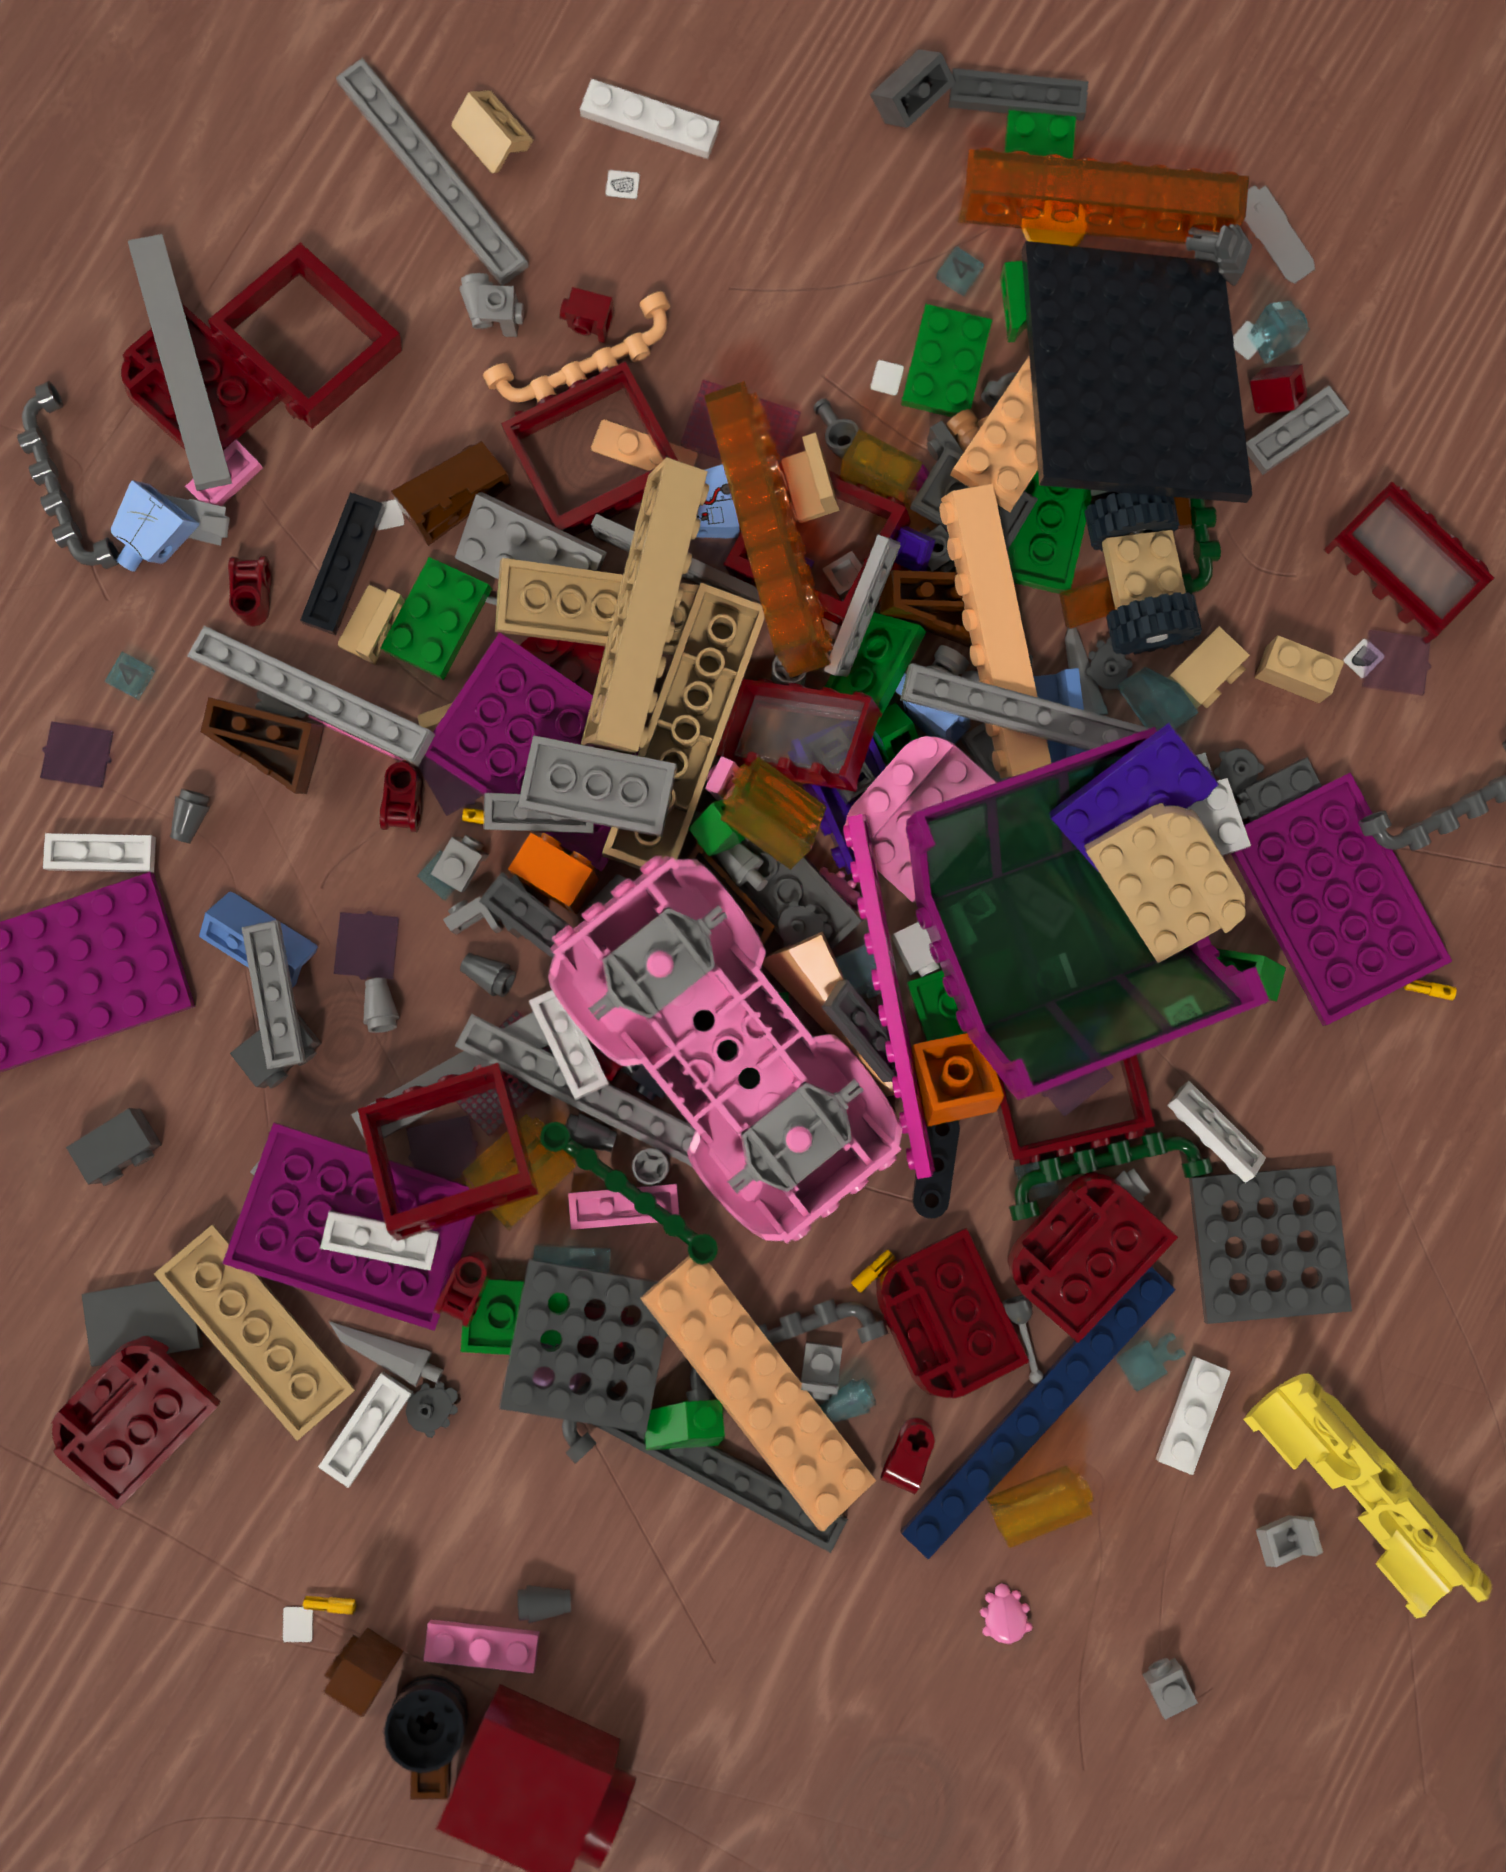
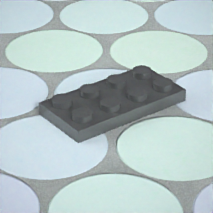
M773 821L740 842L764 861L757 871L768 883L760 891H757L748 881L739 888L775 926L774 930L778 934V920L781 913L789 907L790 902L793 900L797 901L799 906L804 907L814 904L817 915L820 913L827 915V920L824 923L831 925L833 932L829 938H826L831 950L864 921L858 912ZM718 861L717 864L727 873V871Z

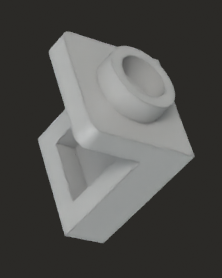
M481 285L479 287L477 316L480 321L499 322L504 337H517L518 324L524 323V304L518 302L514 286Z
M465 835L463 839L451 837L431 875L459 892H465L482 861L487 860L489 854L481 850L484 846L481 842L468 835Z
M480 896L470 903L467 900L457 903L448 910L450 915L443 919L449 930L455 935L484 917L495 933H499L503 929L498 923L501 920L500 917L479 902Z
M1287 1515L1256 1529L1266 1566L1278 1567L1302 1555L1318 1556L1323 1553L1319 1532L1312 1517Z

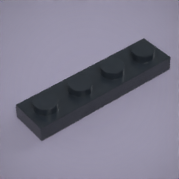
M350 492L300 621L304 625L333 635L337 634L385 511L383 503Z

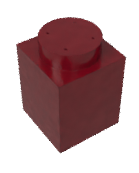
M499 1684L436 1830L526 1872H572L576 1860L599 1870L617 1835L637 1777L615 1767L620 1738Z

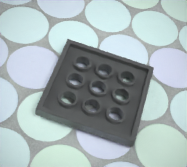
M1335 1166L1260 1171L1247 1183L1237 1174L1189 1178L1204 1323L1213 1324L1352 1311ZM1300 1194L1307 1196L1310 1201V1208L1304 1215L1297 1214L1293 1209V1201ZM1265 1197L1270 1198L1275 1207L1273 1214L1268 1218L1261 1217L1257 1211L1258 1202ZM1229 1200L1234 1201L1239 1208V1214L1233 1221H1226L1221 1214L1222 1205ZM1307 1230L1314 1237V1245L1310 1250L1302 1251L1297 1245V1237L1301 1232ZM1272 1233L1277 1237L1279 1246L1273 1254H1266L1261 1248V1241L1265 1235ZM1238 1237L1243 1244V1250L1239 1256L1231 1258L1225 1251V1244L1229 1238ZM1313 1267L1318 1273V1282L1313 1287L1307 1288L1301 1281V1274L1306 1268ZM1272 1270L1279 1271L1283 1278L1281 1287L1275 1291L1269 1290L1265 1284V1277ZM1241 1273L1247 1280V1286L1242 1293L1234 1294L1229 1287V1280L1234 1274Z
M529 1258L499 1409L646 1433L666 1331L640 1297L659 1281ZM561 1292L568 1296L569 1304L564 1311L553 1312L548 1308V1300L554 1293ZM592 1299H600L605 1304L604 1313L596 1319H591L584 1313L586 1303ZM629 1305H635L641 1310L639 1321L633 1325H627L621 1321V1312ZM550 1329L557 1330L562 1337L560 1344L554 1349H546L540 1344L542 1334ZM584 1336H593L598 1341L597 1349L591 1355H582L577 1351V1343ZM621 1342H628L634 1348L632 1357L627 1361H618L613 1356L614 1348ZM540 1367H549L554 1372L552 1382L546 1386H539L533 1381V1374ZM577 1373H585L590 1377V1385L583 1392H575L569 1386L570 1379ZM613 1379H621L626 1382V1391L619 1398H611L606 1394V1387Z

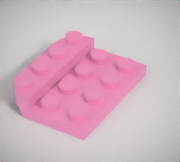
M924 736L908 743L853 804L847 817L866 814L877 871L910 901L914 902L915 892L909 842L906 834V820L916 811L998 782L952 742L938 737ZM1011 794L995 799L996 810ZM982 804L927 823L936 844L927 852L930 884L984 825Z

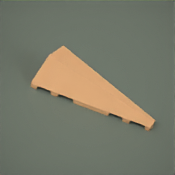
M823 931L794 945L790 944L766 955L762 965L828 1034L838 1036L853 1051L887 1097L895 1095L892 1082H882L822 1009L823 1004L838 981L845 980Z

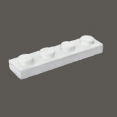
M591 79L580 107L581 117L706 159L709 158L719 131L718 121Z

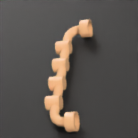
M664 292L653 293L644 298L639 304L645 318H653L654 320L650 330L644 333L632 334L620 344L611 348H602L591 357L580 362H571L565 365L561 371L550 376L538 377L523 388H514L510 385L514 376L507 363L497 364L486 370L483 374L489 389H497L504 398L512 402L521 403L534 398L539 402L548 395L557 396L554 389L567 384L569 387L578 380L585 379L587 381L586 374L597 369L600 372L606 366L609 369L617 366V360L628 355L632 362L646 358L651 353L648 346L660 340L667 328L668 320L665 311L669 309L670 304Z

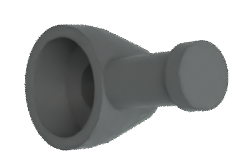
M820 399L815 403L813 409L817 415H820L828 427L825 432L827 446L842 459L852 458L856 455L860 444V431L857 424L849 419L839 420L832 410L828 399Z

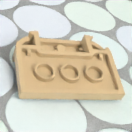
M1163 803L1157 804L1084 845L1087 854L1157 963L1221 928L1226 934L1245 917L1243 890L1202 824L1201 819L1192 809L1188 810L1179 806H1164Z

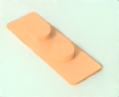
M605 419L601 421L591 446L593 452L647 471L656 468L663 461L649 435ZM669 442L679 462L691 466L695 465L698 457L697 452Z

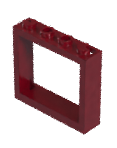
M301 242L208 319L213 334L211 339L218 344L219 350L224 354L229 352L234 356L237 365L247 376L253 374L261 381V387L272 399L278 397L285 404L286 410L294 419L297 417L300 421L303 420L311 429L315 428L402 352L400 333ZM298 275L302 276L373 342L309 399L234 330Z
M626 361L611 369L606 366L599 372V375L587 381L585 379L578 380L571 384L567 391L557 396L548 395L542 398L537 406L527 411L514 412L515 417L501 423L505 436L552 526L572 536L592 528L591 523L596 514L610 519L640 504L648 475L654 469L559 515L521 439L624 389L662 460L670 458L678 461Z
M781 459L725 560L724 566L729 575L842 626L870 553L844 601H840L749 561L789 488ZM829 471L837 499L887 519L880 533L881 536L897 540L900 528L904 526L909 527L911 520L907 508L902 501L892 496H888L885 499L876 495L868 486L860 483L854 486L845 482L840 475Z
M1122 999L1062 1013L1073 1026L1109 1018L1117 1050L1134 1044ZM1049 1017L1021 1023L989 1036L998 1045L1059 1029ZM1137 1054L1120 1061L1134 1119L1019 1146L1003 1080L997 1074L1004 1094L997 1112L1009 1160L1019 1159L1020 1165L1042 1161L1040 1156L1042 1153L1054 1151L1055 1157L1077 1152L1075 1145L1089 1142L1090 1148H1096L1112 1144L1110 1137L1124 1134L1125 1140L1146 1135L1145 1129L1154 1127L1155 1123Z
M498 1062L485 1067L479 1064L472 1071L461 1075L450 1074L438 1079L437 1083L425 1087L413 1086L403 1091V1094L389 1099L385 1097L377 1098L376 1103L358 1109L386 1229L396 1241L539 1194L507 1076ZM496 1088L519 1173L402 1212L381 1126Z

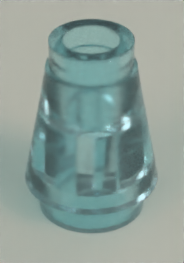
M862 1378L858 1381L852 1379L838 1391V1395H832L828 1400L820 1404L819 1407L829 1420L834 1423L870 1413V1408L876 1405V1400L865 1379Z

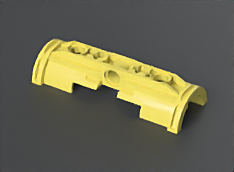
M1301 1374L1285 1381L1263 1397L1244 1417L1243 1420L1254 1432L1259 1430L1293 1470L1297 1469L1306 1458L1332 1489L1345 1485L1367 1510L1358 1519L1386 1550L1378 1559L1376 1565L1408 1601L1405 1606L1416 1619L1426 1616L1433 1605L1455 1586L1463 1585L1477 1602L1489 1598L1492 1588L1491 1580L1466 1555L1458 1537L1412 1486L1411 1481L1391 1458L1377 1446L1334 1396L1324 1391L1311 1374ZM1423 1529H1427L1433 1535V1538L1428 1536Z

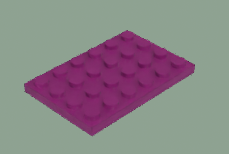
M499 632L433 731L435 736L424 756L483 795L484 793L521 794L533 735L581 745L593 695ZM639 750L631 755L638 756ZM593 823V833L539 831L561 843L560 846L570 853L575 851L592 862L591 865L599 872H602L609 861V858L602 855L611 830L609 826Z
M1351 772L1244 825L1251 846L1231 853L1322 1026L1329 1025L1453 962L1393 850L1379 845L1372 835H1363L1358 822L1373 813Z
M151 872L0 922V1073L195 1007L155 875Z
M274 1122L222 1264L435 1331L441 1315L434 1312L435 1305L443 1288L449 1281L455 1265L461 1258L475 1215L430 1230L439 1232L431 1270L320 1249L329 1210L384 1221L369 1155L367 1152ZM389 1160L402 1212L474 1188Z

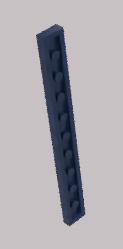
M1150 1267L1079 1343L1076 1341L1072 1343L1044 1374L1042 1381L1039 1384H1035L902 1528L901 1534L929 1560L1176 1289L1156 1270Z

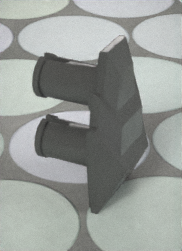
M1237 224L1223 225L1220 232L1192 227L1189 230V235H1193V238L1187 237L1186 249L1188 251H1195V259L1216 262L1220 267L1219 273L1230 285L1235 286L1245 270L1252 249V244L1241 227Z

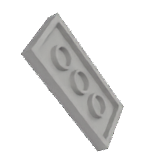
M480 492L475 496L455 558L499 579V567L502 558L600 571L607 552Z
M533 735L518 807L524 810L662 837L677 764Z

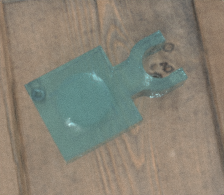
M1170 1332L1160 1338L1158 1345L1152 1348L1149 1341L1144 1340L1115 1358L1134 1391L1138 1392L1166 1375L1167 1371L1162 1363L1167 1360L1175 1361L1186 1355L1181 1348L1174 1353L1167 1352V1344L1176 1339L1173 1333Z

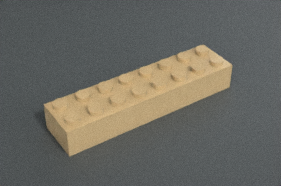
M665 458L648 475L581 745L630 755L638 752L639 748L645 746L649 733V728L645 726L647 714L653 712L657 701V692L653 691L656 678H661L666 665V657L662 656L664 645L671 641L675 628V623L671 622L673 609L679 607L683 596V588L679 587L682 574L687 573L692 560V553L688 552L690 541L696 538L700 528L701 520L696 518L699 505L702 506L705 503L709 491V485L705 484L708 471Z
M700 583L651 717L647 741L638 753L640 757L677 764L663 836L659 837L611 827L602 852L603 857L639 870L656 855L662 858L668 856L673 857L675 860L678 859L769 607Z

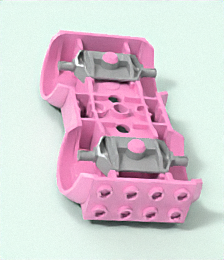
M656 855L640 868L643 874L635 881L627 878L610 892L614 897L606 904L602 905L598 901L583 912L581 916L585 920L574 929L567 925L552 937L555 944L550 947L554 953L548 977L550 986L573 1022L601 1052L622 1066L643 1064L696 1130L687 1151L688 1158L699 1178L719 1203L745 1228L764 1240H783L786 1244L790 1240L797 1241L810 1231V1224L820 1216L825 1218L832 1214L840 1205L838 1201L849 1192L855 1194L864 1188L868 1183L867 1178L877 1169L883 1171L896 1161V1154L902 1150L899 1147L902 1135L901 1124L887 1097L853 1051L834 1034L812 1037L759 970L766 953L764 945L745 913L712 872L694 859L675 860L673 857L665 856L662 858ZM700 1010H709L714 1016V1025L707 1031H699L693 1025V1017ZM724 1040H733L737 1045V1053L730 1060H722L717 1054L718 1045ZM748 1067L755 1068L760 1074L759 1083L751 1089H746L739 1083L740 1072Z

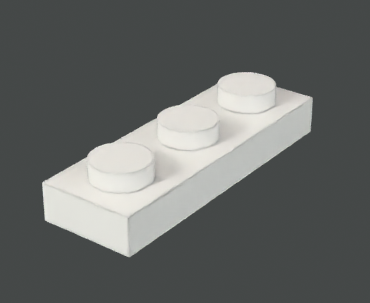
M45 833L43 869L48 871L154 872L156 837L152 835Z
M553 990L529 1000V1004L574 1100L576 1101L608 1086V1081L587 1037L564 1010Z
M1190 1081L1186 1082L1178 1089L1167 1106L1175 1113L1179 1120L1189 1126L1200 1137L1204 1145L1211 1148L1226 1163L1230 1171L1237 1174L1247 1183L1256 1176L1266 1157Z
M329 1210L320 1249L431 1270L439 1232L427 1231L396 1241L387 1232L384 1221Z
M1193 1356L1157 1453V1461L1188 1474H1194L1231 1371Z
M382 1372L318 1467L349 1488L413 1391L385 1372Z

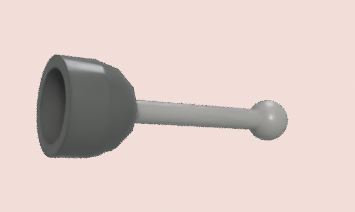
M1024 1295L1015 1296L1004 1300L1002 1304L1010 1321L1019 1325L1031 1369L1029 1379L1033 1384H1039L1044 1375L1038 1370L1026 1323L1033 1314L1032 1303Z

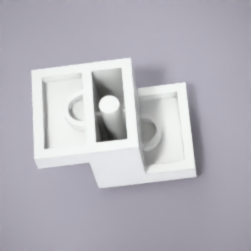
M1206 753L1196 755L1211 770ZM1228 778L1217 781L1219 786L1213 789L1206 799L1195 802L1187 808L1188 810L1192 809L1199 816L1222 856L1251 846Z

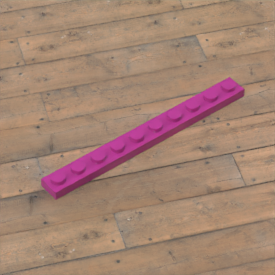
M866 814L847 817L849 825L843 826L844 837L847 847L853 846L856 861L850 862L851 873L854 883L860 882L863 896L857 898L858 909L861 919L867 918L869 933L864 934L868 955L874 954L876 969L871 970L872 981L875 991L881 990L883 1005H878L879 1018L882 1027L888 1026L890 1040L885 1041L886 1054L889 1063L895 1062L897 1076L892 1077L893 1090L896 1098H902L904 1112L899 1113L902 1133L909 1134L911 1148H906L907 1162L910 1170H916L917 1179L932 1177L935 1171L867 816Z

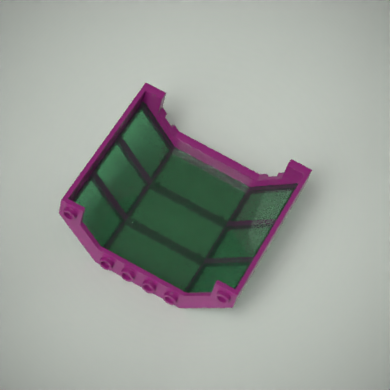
M1155 727L916 811L906 820V834L909 842L915 900L918 908L916 909V918L920 927L923 930H927L931 940L929 944L931 956L935 963H940L945 975L943 977L945 991L950 998H954L959 1010L956 1012L958 1024L964 1032L967 1031L971 1041L1018 1100L1030 1097L1270 1002L1256 967L1243 972H1239L1233 965L1225 967L1217 959L1219 951L1211 944L1208 936L1157 963L1100 872L1098 873L1050 818L1049 812L1156 733Z

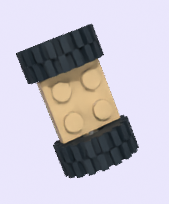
M1122 492L1107 495L1108 498H1100L1095 501V504H1090L1084 511L1090 542L1094 550L1101 549L1104 552L1115 610H1112L1106 616L1113 652L1115 654L1122 653L1123 655L1131 653L1141 654L1145 651L1153 652L1156 649L1170 648L1171 645L1182 644L1185 640H1192L1195 638L1194 636H1199L1202 632L1195 595L1185 591L1173 531H1176L1178 526H1180L1174 497Z

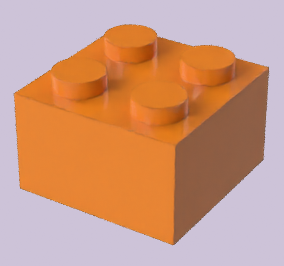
M530 833L508 870L513 876L517 875L527 886L577 915L599 880L593 871L595 867L591 865L592 862L575 851H573L571 856L564 853L565 849L560 846L561 843L546 833H542L540 837Z
M968 1033L913 1044L912 1054L927 1127L997 1112L1004 1097L997 1073L971 1041Z

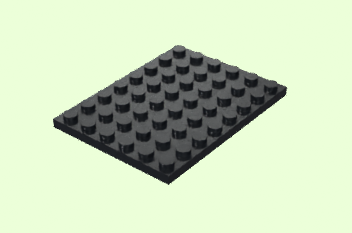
M1025 241L1021 252L1039 485L1247 503L1253 494L1226 280L1219 273V265L1216 262L1201 259Z

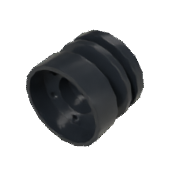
M435 1674L418 1676L402 1687L387 1714L384 1726L385 1746L397 1764L408 1771L426 1773L439 1770L452 1761L461 1747L469 1718L467 1698L461 1688L448 1677ZM428 1711L435 1714L430 1725L423 1722L424 1716Z

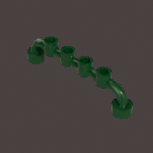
M1190 498L1191 528L1194 529L1195 535L1193 554L1195 561L1198 563L1199 574L1194 579L1191 578L1189 573H1182L1185 591L1192 595V593L1199 592L1208 586L1213 575L1212 562L1219 561L1221 546L1218 540L1209 539L1208 528H1214L1217 520L1215 508L1213 506L1205 507L1204 499Z
M550 1122L542 1128L540 1141L545 1149L553 1152L563 1150L576 1160L579 1168L593 1172L605 1182L608 1190L619 1192L631 1201L638 1213L648 1214L663 1226L667 1235L677 1236L688 1245V1254L694 1262L707 1264L714 1260L718 1252V1245L711 1235L697 1234L689 1228L681 1215L668 1212L657 1203L653 1194L642 1192L631 1184L624 1172L613 1170L602 1162L595 1150L584 1148L573 1140L566 1125L560 1122Z
M1163 1131L1141 1136L1143 1143L1130 1146L1128 1140L1114 1142L1107 1145L1109 1152L1095 1155L1094 1148L1073 1153L1074 1160L1061 1163L1059 1157L1045 1159L1038 1162L1040 1169L1024 1174L1017 1182L1014 1191L1015 1204L1009 1206L1012 1221H1017L1041 1214L1037 1200H1029V1191L1037 1184L1052 1182L1065 1177L1084 1174L1177 1150L1183 1152L1187 1157L1188 1161L1181 1163L1184 1178H1190L1213 1172L1210 1157L1202 1158L1198 1147L1191 1140L1181 1136L1164 1138Z

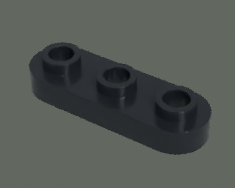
M958 1120L946 1123L948 1132L944 1136L936 1133V1125L927 1127L932 1157L940 1158L943 1162V1167L940 1171H934L932 1177L917 1179L915 1175L912 1204L915 1211L925 1218H938L946 1212L949 1206L960 1133ZM933 1193L937 1196L938 1202L934 1207H928L925 1204V1197L928 1194Z

